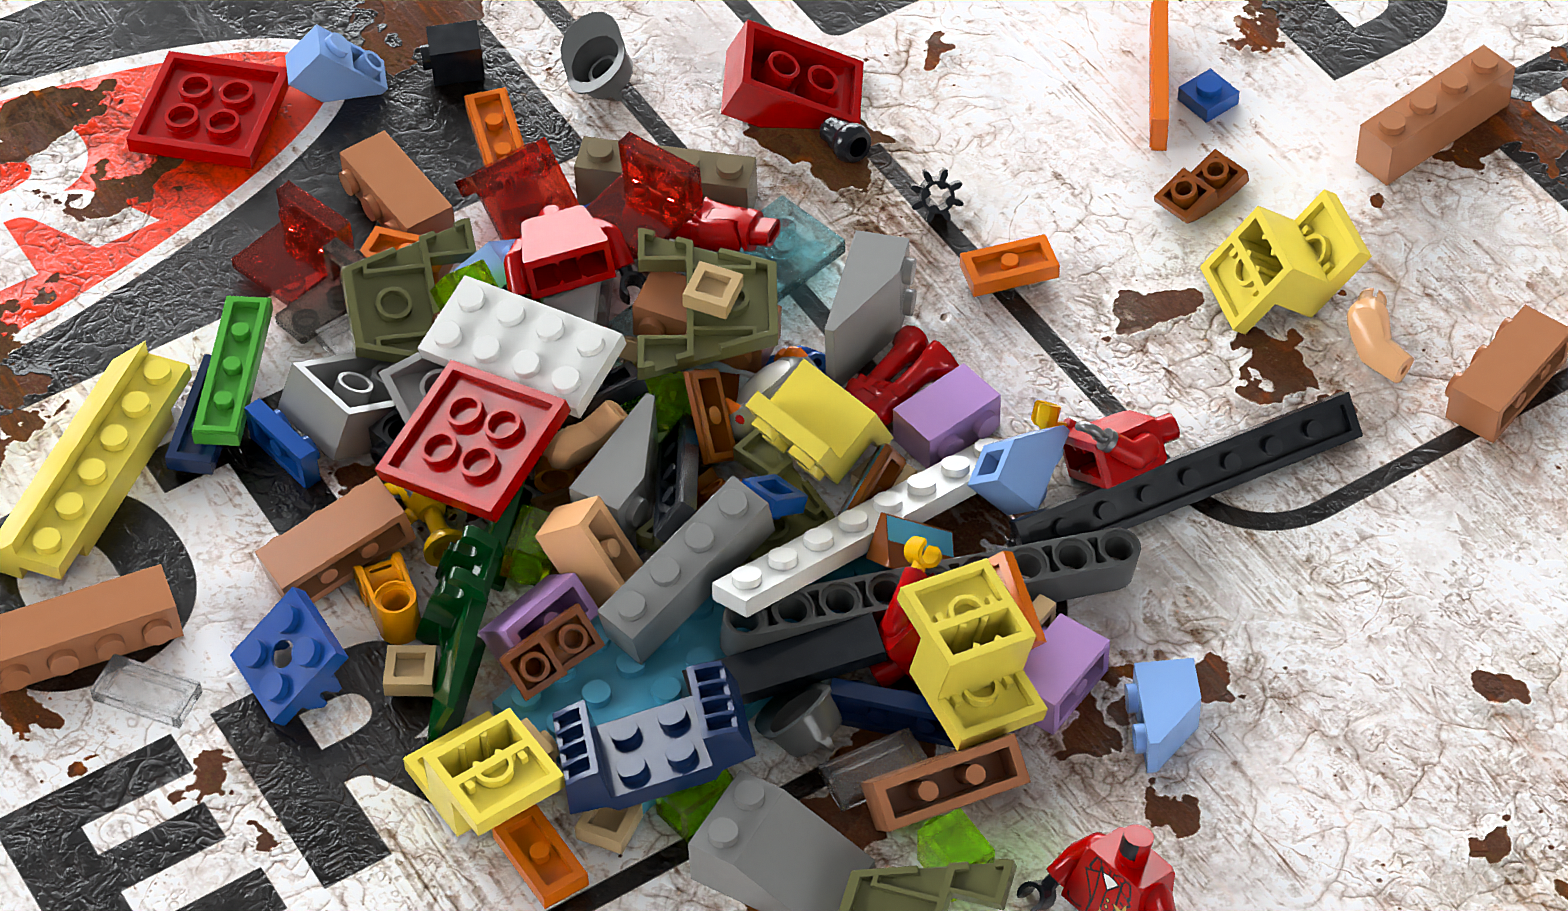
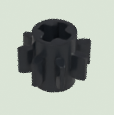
M944 167L940 170L939 176H931L926 169H923L922 174L925 180L920 185L914 183L909 186L919 196V199L911 203L912 209L917 210L924 206L927 209L925 213V220L927 222L933 220L934 214H942L947 221H950L951 215L948 210L953 205L963 206L964 204L961 199L955 197L954 193L955 190L961 188L962 182L955 180L948 183L946 181L948 170ZM935 184L941 190L946 188L948 190L942 195L944 202L940 205H936L933 200L927 202L925 200L931 195L929 188Z

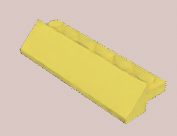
M146 341L111 361L0 528V573L23 579L28 570L62 580L78 554L83 556L89 555L173 424L174 419L171 409L192 377L189 364L148 353Z

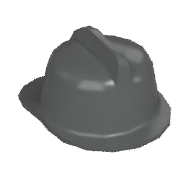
M591 12L581 16L569 27L560 47L561 60L568 84L572 91L578 94H588L596 99H608L611 97L616 101H621L623 99L622 89L630 81L633 74V62L626 51L619 26L613 16L605 12Z
M820 681L773 696L757 715L754 726L758 733L769 740H773L790 755L798 758L812 753L819 747L825 751L833 752L835 746L831 736L838 730L843 720L830 694L832 691L831 687Z

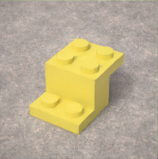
M1324 189L1295 220L1257 206L1200 266V269L1232 330L1246 335L1275 304L1312 318L1372 256L1337 194Z
M806 359L800 362L770 400L757 390L745 405L756 417L751 425L763 434L762 437L783 454L790 448L787 453L798 462V465L819 482L826 476L838 485L870 444L877 448L881 444H889L894 438L875 412Z
M987 558L900 588L897 600L921 637L909 673L957 751L1044 720L1048 708L1023 670L1037 635Z
M511 708L495 716L488 710L403 758L405 770L457 837L471 829L479 837L565 788L564 774Z

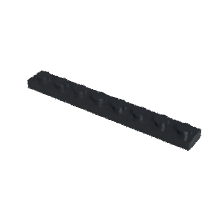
M1339 392L1167 459L1165 464L1112 488H1093L1011 520L1009 524L1017 546L1110 528L1129 529L1362 437L1363 433L1350 393Z

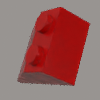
M747 19L726 50L721 114L760 128L819 129L821 123L830 117H835L840 121L860 124L864 61Z

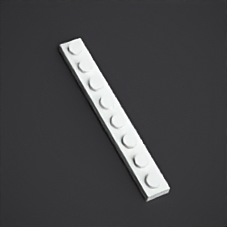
M989 437L980 439L968 448L944 458L932 467L910 476L907 480L876 494L873 498L846 510L839 516L806 531L803 535L770 550L769 553L734 569L731 573L712 582L713 600L747 618L866 554L881 512L923 523L977 494V492L967 486L983 446L999 440Z

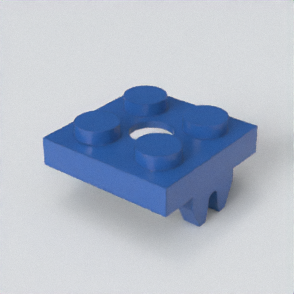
M294 586L230 654L270 720L282 726H285L301 708L308 710L324 708L328 704L321 693L324 691L339 692L342 689L334 673L349 658L306 591ZM288 641L293 644L292 660L286 667L278 668L274 662L275 651L287 649L290 646Z

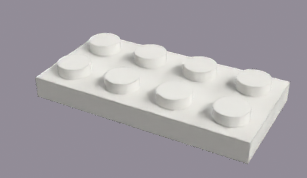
M464 275L418 346V350L423 359L446 367L451 359L565 399L571 409L569 415L581 418L624 349L626 341L622 333Z

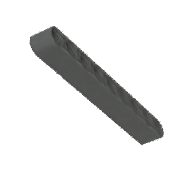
M1110 528L941 560L938 566L934 568H926L925 573L927 576L932 573L938 575L985 558L988 559L1001 551H1011L1015 556L1021 575L1030 577H1023L1031 601L1033 602L1039 594H1042L1052 601L1058 602L1125 588L1132 581L1141 552V543L1130 530ZM905 567L807 585L747 618L725 607L719 639L720 648L728 657L868 613L873 614L878 628L889 606L878 601L890 603ZM831 610H840L843 611L845 614H838L832 612ZM784 619H793L796 620L797 623H790L785 621ZM736 628H746L749 629L750 632H742L737 630Z

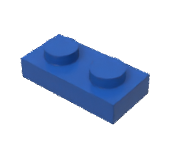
M260 398L244 407L250 438L305 489L310 488L321 480L317 461L320 459V452L310 437L307 435L301 437L291 427L289 420L280 410L276 409L273 411Z

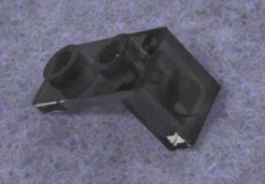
M337 237L322 247L328 278L275 314L276 324L301 344L309 342L347 315L341 271L343 267L363 260L366 257L357 248L351 249Z

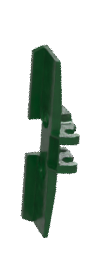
M525 481L496 523L489 520L484 530L476 526L466 525L461 540H457L456 543L450 542L438 564L435 573L438 584L427 602L415 635L418 641L427 645H440L441 649L427 734L428 742H433L462 725L486 647L483 639L477 635L488 603V596L491 589L502 592L530 506V499L533 496L524 487Z

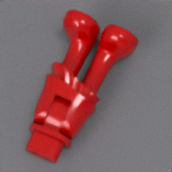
M644 188L635 192L634 206L629 205L625 208L620 230L633 259H638V228L654 230L655 237L676 240L677 237L693 240V247L712 252H718L720 248L736 252L743 248L746 252H753L757 246L771 247L780 233L781 223L777 218L764 217L762 211L723 204L707 196L702 200L695 195L691 204L662 195L656 190Z
M906 325L898 330L892 341V349L867 376L860 373L857 378H850L845 387L847 392L875 412L885 426L893 422V409L911 398L924 385L930 382L934 383L959 366L953 355L944 345L936 340L929 344L926 334L916 326ZM909 367L895 382H889L902 369Z

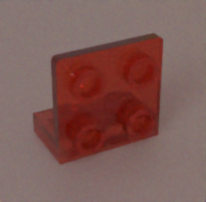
M629 131L618 141L622 174L591 202L586 209L593 218L597 217L616 225L622 231L629 250L638 255V228L654 230L655 237L669 240L704 206L699 167Z
M545 137L528 142L455 181L462 198L477 193L500 240L522 238L521 223L526 219L537 217L539 212L548 205L559 206L562 210L577 205L580 206Z
M288 180L276 189L280 209L278 215L281 222L235 255L231 261L233 268L288 307H294L339 273L343 267L356 260V253L350 221Z

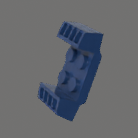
M721 660L686 667L692 696L597 726L585 700L566 706L552 714L571 815L604 807L622 810L716 780L724 769L756 756L739 684Z

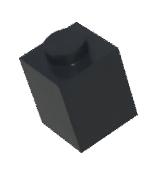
M476 20L426 27L428 44L420 45L423 70L432 69L434 86L485 80Z

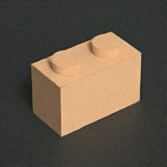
M599 495L555 507L535 535V538L559 574L576 573L598 608L644 564Z

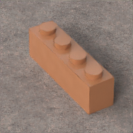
M1483 44L1362 123L1359 130L1355 162L1386 186L1508 106L1515 66Z
M162 565L152 566L0 614V694L20 690L46 679L67 675L75 670L106 660H114L122 655L153 645H161L169 640L184 636L177 607Z

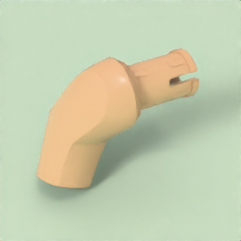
M1367 288L1359 294L1357 301L1350 306L1347 312V326L1361 361L1365 365L1394 383H1399L1404 379L1415 359L1392 339L1390 316L1386 308V295L1381 290H1378L1377 297L1373 296L1374 288Z
M606 400L582 422L569 425L557 431L542 455L548 457V463H550L552 468L570 470L595 456L628 414L616 402Z

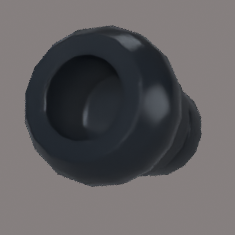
M835 117L824 120L820 125L819 133L821 139L827 142L839 160L845 163H856L868 154L871 147V136L863 125L855 122L840 121Z

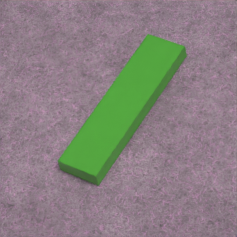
M226 296L192 429L194 444L240 446L247 419L244 407L251 403L272 317L273 304L271 298Z

